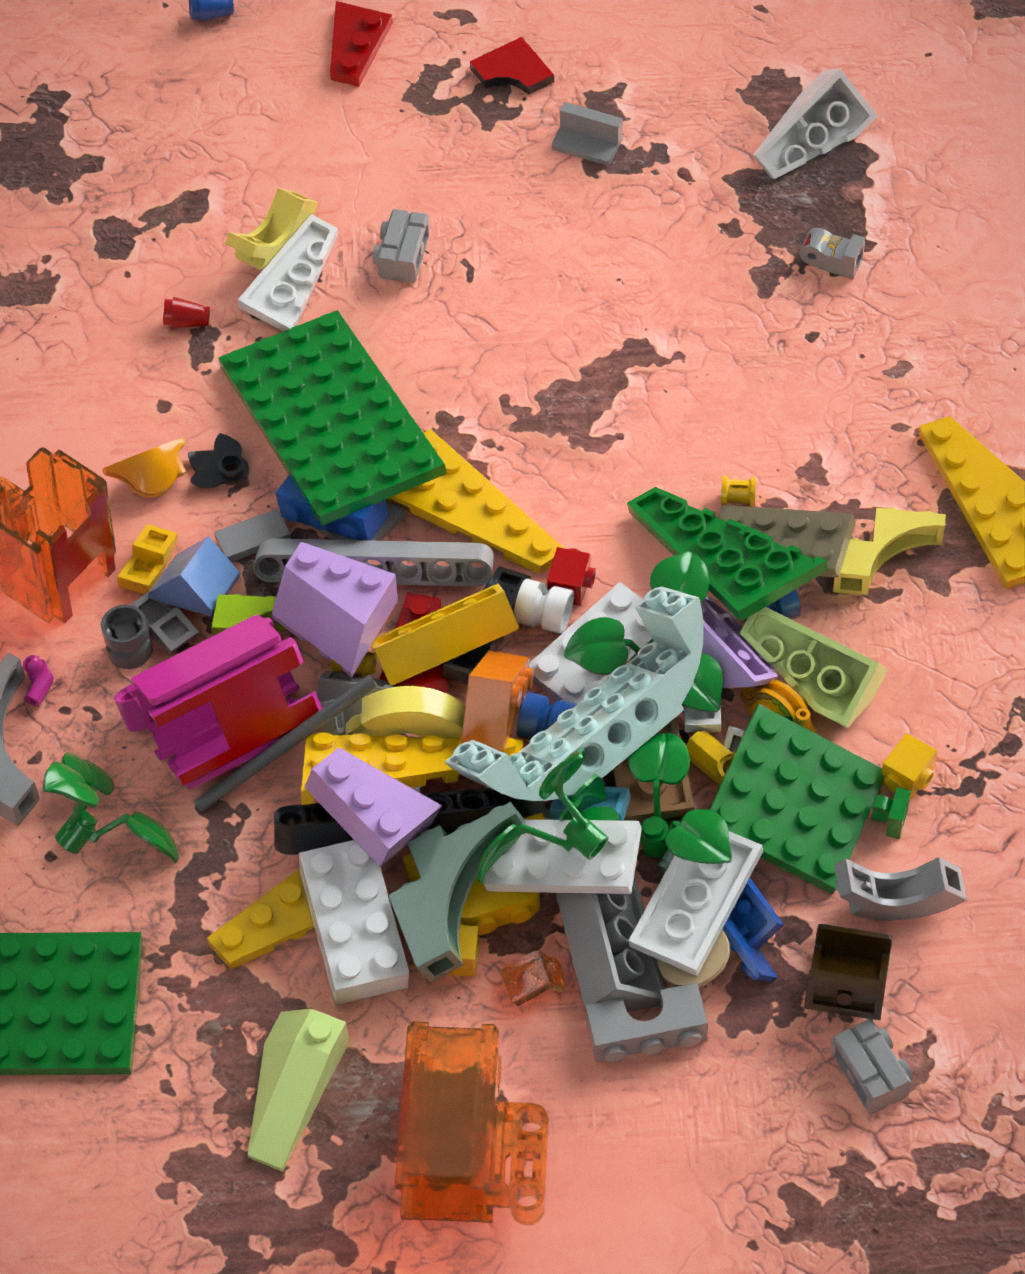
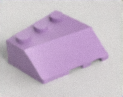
M300 542L284 568L272 611V618L302 641H309L319 649V654L327 660L333 659L342 666L343 672L352 677L398 601L396 574Z

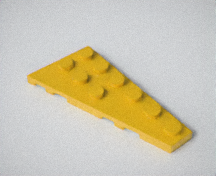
M951 416L920 425L918 435L1004 588L1008 589L1025 583V481Z
M431 429L425 431L424 435L445 463L447 474L385 500L389 503L394 500L407 506L410 509V513L451 533L457 534L461 532L473 538L472 543H482L503 552L504 558L539 575L551 568L556 548L564 547Z
M327 732L311 734L306 738L301 805L314 803V797L304 788L312 768L337 748L345 750L410 788L426 786V780L443 777L445 783L458 781V776L461 774L446 765L445 761L454 755L455 749L461 745L462 737L442 738L437 735L405 737L400 734L369 736L364 733L332 735ZM509 737L503 753L507 754L508 757L519 753L523 749V739Z

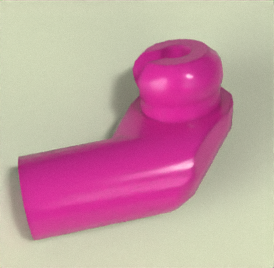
M29 655L23 661V669L27 672L32 685L24 699L30 705L39 707L52 686L54 677L45 660L40 659L37 655Z

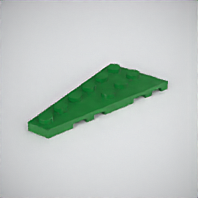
M654 487L627 502L629 513L673 556L691 552L697 554L702 559L709 576L708 590L740 621L829 570L826 559L818 556L812 559L803 555L800 548L790 545L788 548L773 542L772 536L730 518L727 521L721 520L716 517L715 512L706 508L701 511L688 505L687 500L660 488Z

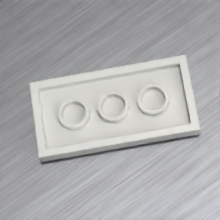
M619 582L529 663V668L534 669L533 683L554 700L580 703L589 690L602 685L611 677V674H595L566 659L564 651L569 639L586 622L599 617L616 619L623 624L625 629L624 639H631L639 648H642L648 641L653 639L635 609L643 599ZM626 646L628 649L626 664L637 656L628 646Z
M524 819L527 826L566 840L567 836L563 833V830L571 821ZM589 820L609 837L604 848L591 860L584 857L574 847L568 852L562 846L528 833L522 834L516 843L485 874L484 886L487 891L631 894L642 830L639 821Z
M729 831L732 854L731 863L703 864L683 860L674 855L629 939V946L698 976L762 855L763 846Z

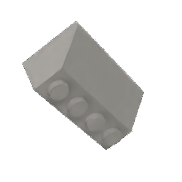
M635 874L631 894L556 893V900L561 911L564 931L568 939L573 959L572 963L576 971L585 1010L588 1004L623 998L627 1012L660 1006V990L665 989L662 974L658 968L657 959L629 946V939L644 913Z

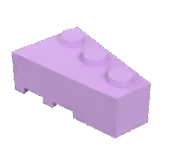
M337 748L312 768L304 787L380 867L408 845L407 842L415 839L420 833L431 826L442 807L437 802L341 748Z

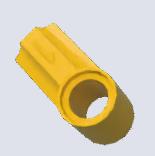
M706 730L697 731L686 745L690 761L714 780L717 788H719L735 752L728 750Z

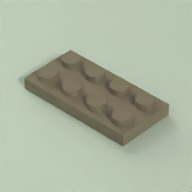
M722 505L718 516L721 520L727 521L730 518L772 536L773 542L788 548L790 545L800 548L803 555L812 559L816 556L826 559L829 570L819 575L825 577L839 576L856 523L853 514L736 505Z

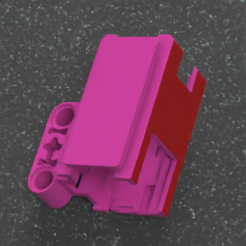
M254 615L134 676L131 679L133 684L121 689L114 697L127 730L136 732L147 728L152 733L158 749L154 750V753L160 761L173 754L175 755L167 761V764L175 774L176 779L188 789H193L257 756L322 709L316 691L297 701L293 698L285 699V696L300 689L299 685L294 681L291 670L301 666L303 658L293 638L289 637L281 641L279 633L273 628L275 624L270 618Z

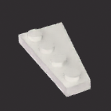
M311 214L238 298V308L282 332L297 326L338 237V228Z

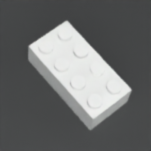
M355 840L300 852L299 871L335 1005L408 988L409 969L380 866Z

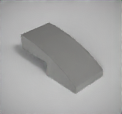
M148 592L130 604L143 612L150 636L170 654L199 634V631L178 607L173 608L172 605L148 599Z

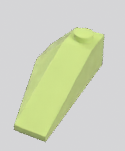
M767 607L749 616L739 633L815 712L847 728L873 701L888 672V669L880 663Z
M314 1009L284 1011L280 1013L264 1043L248 1158L279 1171H284L350 1042L345 1021Z

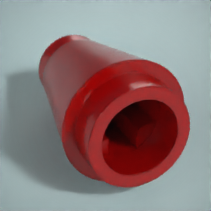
M174 296L173 299H165L163 325H170L171 329L202 325L209 326L210 306H204Z

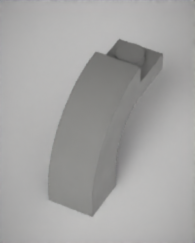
M940 857L914 869L896 873L875 872L848 859L834 864L837 878L836 889L840 898L849 901L851 914L858 917L881 921L921 918L940 913L967 901L961 868Z

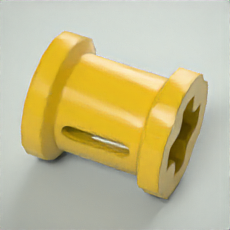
M722 475L721 506L727 505V503L749 504L750 507H755L756 477L751 476L749 480L729 479L727 475Z

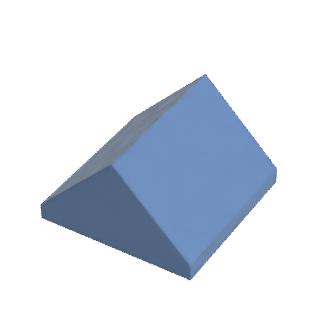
M208 536L176 554L148 592V599L212 617L215 612L218 594L228 595L240 578V572Z

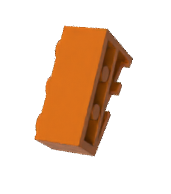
M488 651L470 673L461 744L473 739L504 752L523 698L527 694V689L531 690L533 685L534 669L529 668L530 657Z

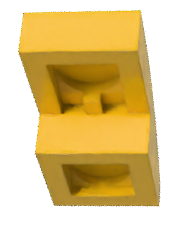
M146 524L132 544L133 555L117 576L118 586L141 594H146L150 591L170 560L178 540V533Z

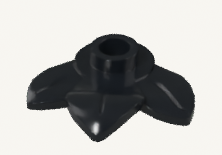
M219 433L214 442V450L188 452L189 463L196 472L191 477L190 483L199 488L210 489L221 484L236 485L243 482L248 477L249 466L247 461L241 456L242 448L239 442L226 434Z

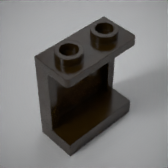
M819 924L811 969L809 970L804 1008L880 1021L893 937L889 934Z

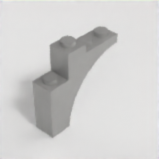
M8 653L0 662V816L19 826L39 802L40 797L35 782L17 768L4 746V724L7 710L15 692L26 678L20 658Z

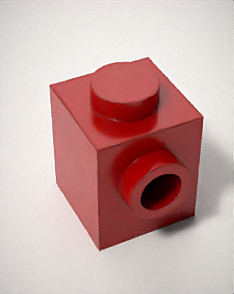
M557 547L547 578V590L554 586L573 590V605L582 606L586 589L593 588L596 576V568L591 567V553L583 552L576 548L566 549Z

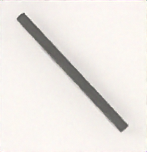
M370 674L194 800L197 808L204 812L375 689L378 686Z

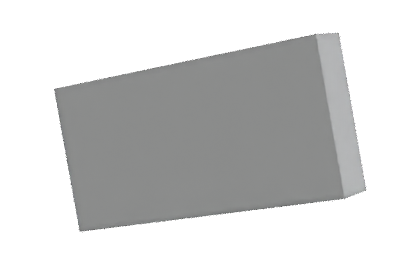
M278 508L214 532L221 551L231 563L256 554L259 545L266 539H291L289 530Z

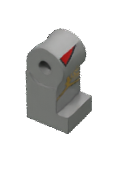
M812 228L809 230L799 250V256L805 263L818 267V269L854 279L864 259L865 237L853 234L851 239L833 235L822 228Z

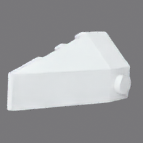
M841 69L823 70L801 92L753 156L772 179H775L805 164L806 161L820 154H825L844 142L857 138L878 115Z

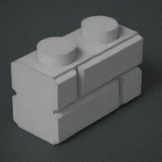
M393 209L389 220L382 222L380 229L382 243L381 246L375 245L373 251V264L377 265L378 276L381 279L394 281L398 279L401 282L408 283L416 282L430 236L429 216L426 213H409L405 210Z
M868 1019L854 1026L853 1029L849 1028L835 1035L832 1038L830 1052L867 1112L872 1115L886 1108L889 1104L892 1105L906 1098L910 1093L913 1074L908 1063L903 1058L898 1060L891 1050L893 1042L886 1029L883 1027L878 1029L874 1021Z

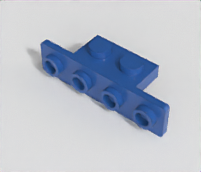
M749 877L722 930L729 940L730 949L737 952L743 963L741 966L745 973L753 980L773 982L778 976L761 954L759 948L781 929L784 924Z

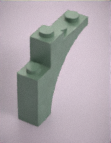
M511 802L504 806L493 808L487 815L471 823L461 825L449 835L439 825L433 829L423 831L418 837L407 842L421 878L405 883L399 890L388 896L415 965L430 982L464 965L459 947L460 920L469 891L478 877L480 860L491 842L512 824H515L517 827L521 824L526 825L523 817Z

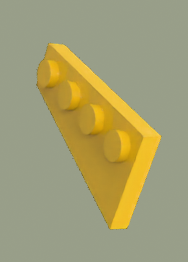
M299 869L207 937L208 945L230 969L275 950V946L291 938L295 941L306 936V931L315 928Z

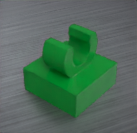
M897 787L893 800L883 795L875 796L871 819L882 823L887 822L886 836L900 839L909 809L911 790Z

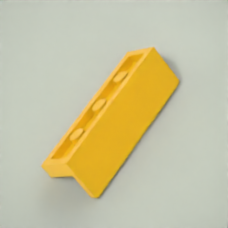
M498 583L378 636L371 645L389 684L395 685L519 629V625L506 594Z

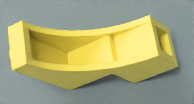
M876 508L873 542L857 538L850 539L839 576L834 577L833 592L868 596L869 587L874 575L891 557L914 547L942 545L946 514H937L931 511H905L897 508Z

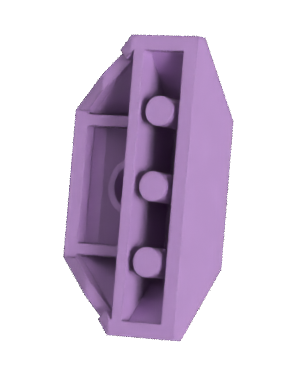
M706 596L701 604L703 615L702 653L710 655L719 663L723 673L722 688L753 687L776 680L778 676L774 672V668L739 634L742 630L739 623L725 609Z

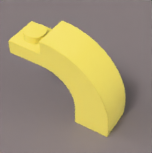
M278 188L262 223L248 234L229 232L225 245L236 249L234 253L236 259L262 271L311 214L314 215L318 202L293 190Z
M418 686L387 688L362 698V712L359 715H354L346 722L345 735L364 733L369 736H389L392 734L409 733L422 737L437 735L442 738H461L466 705L449 694L431 688Z

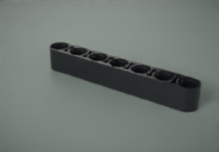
M491 788L421 793L442 805L433 824L426 830L440 825L449 835L461 825L471 823L487 815L493 808L504 806L509 802L512 803L524 818L525 800L510 797ZM320 803L287 805L280 807L274 813V848L279 853L298 855L300 852L354 840Z

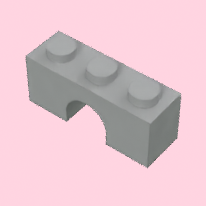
M692 983L660 990L661 1013L649 1021H639L632 1018L626 1011L623 998L586 1005V1023L595 1061L618 1062L629 1055L639 1053L653 1055L661 1052L664 1048L678 1045L681 1047H692L703 1040H707L708 1022L698 984Z

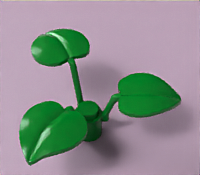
M686 552L668 557L654 567L650 576L651 590L662 586L699 597L702 604L709 589L707 568L702 559L695 553ZM599 617L586 622L574 632L567 643L564 657L589 672L608 675L616 668L626 664L628 659V649L626 646L630 647L636 654L641 648L631 639H624L625 629L620 621L608 617ZM651 639L647 644L653 643L654 640ZM701 653L700 664L693 684L682 705L699 711L718 712L721 706L723 673L719 663L710 655Z
M660 733L652 736L629 756V768L633 776L641 782L654 781V816L645 819L641 824L642 830L639 843L642 844L644 853L652 858H660L669 849L676 857L691 862L703 864L731 863L732 854L728 827L723 817L718 813L707 809L692 810L684 815L681 823L673 821L670 828L661 818L660 783L669 785L680 783L689 771L690 757L685 743L678 736L672 733ZM597 806L580 813L588 820L619 821L617 811L611 807Z
M582 747L558 764L547 775L539 789V796L543 800H546L555 791L556 795L566 806L559 817L561 822L563 820H571L563 830V833L567 836L566 840L524 824L518 827L512 824L497 836L485 850L478 868V881L483 884L484 876L492 865L525 833L562 846L568 852L574 847L588 860L593 859L604 848L609 837L580 814L586 808L606 801L605 786L602 778L597 774L590 777L577 790L571 801L563 792V784L577 772L585 759L586 751Z
M69 752L62 756V763L53 762L48 767L44 775L43 792L60 794L78 802L71 816L55 835L56 841L65 850L78 854L89 839L96 843L100 836L126 823L127 827L135 835L165 853L176 864L178 852L173 837L161 823L138 811H135L132 816L124 814L96 831L95 825L97 820L85 810L87 807L94 808L98 805L99 797L96 789L105 795H110L114 790V783L111 777L102 768Z

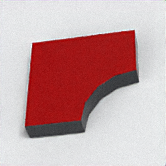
M523 37L469 61L470 70L485 88L494 85H512L522 89L527 94H531L555 82L553 72Z

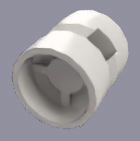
M525 579L519 589L514 608V616L517 623L530 627L540 623L543 630L562 634L567 628L572 613L574 591L557 586L547 590L545 583Z

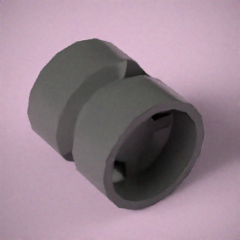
M127 604L109 609L101 621V631L106 643L109 659L114 665L124 669H133L145 664L153 651L145 615L139 608Z

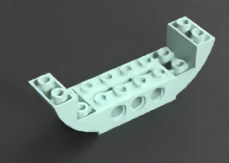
M662 586L649 591L645 595L644 600L635 609L653 638V643L643 646L638 651L637 656L629 663L616 668L611 673V677L602 685L589 690L585 694L584 699L574 708L562 712L552 726L534 735L530 740V744L519 753L508 757L507 754L472 739L459 745L455 749L454 755L445 761L446 765L462 776L510 797L530 801H544L539 796V789L544 779L558 764L582 747L586 751L585 759L577 772L563 784L565 795L573 797L577 790L595 774L603 778L684 711L681 704L693 684L700 664L703 647V615L699 597ZM554 791L546 800H555L559 797Z

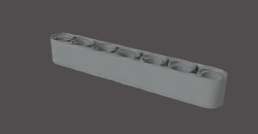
M272 538L266 539L259 545L253 566L255 574L261 580L281 582L286 564L300 542H304L396 574L397 585L477 587L485 585L491 579L494 553L489 546L482 543ZM265 558H273L277 562L271 563L265 560ZM368 560H377L381 564L373 565ZM402 561H412L415 565L408 566L402 563ZM444 561L450 565L444 567L438 565L437 562ZM480 562L485 566L475 567L471 563Z

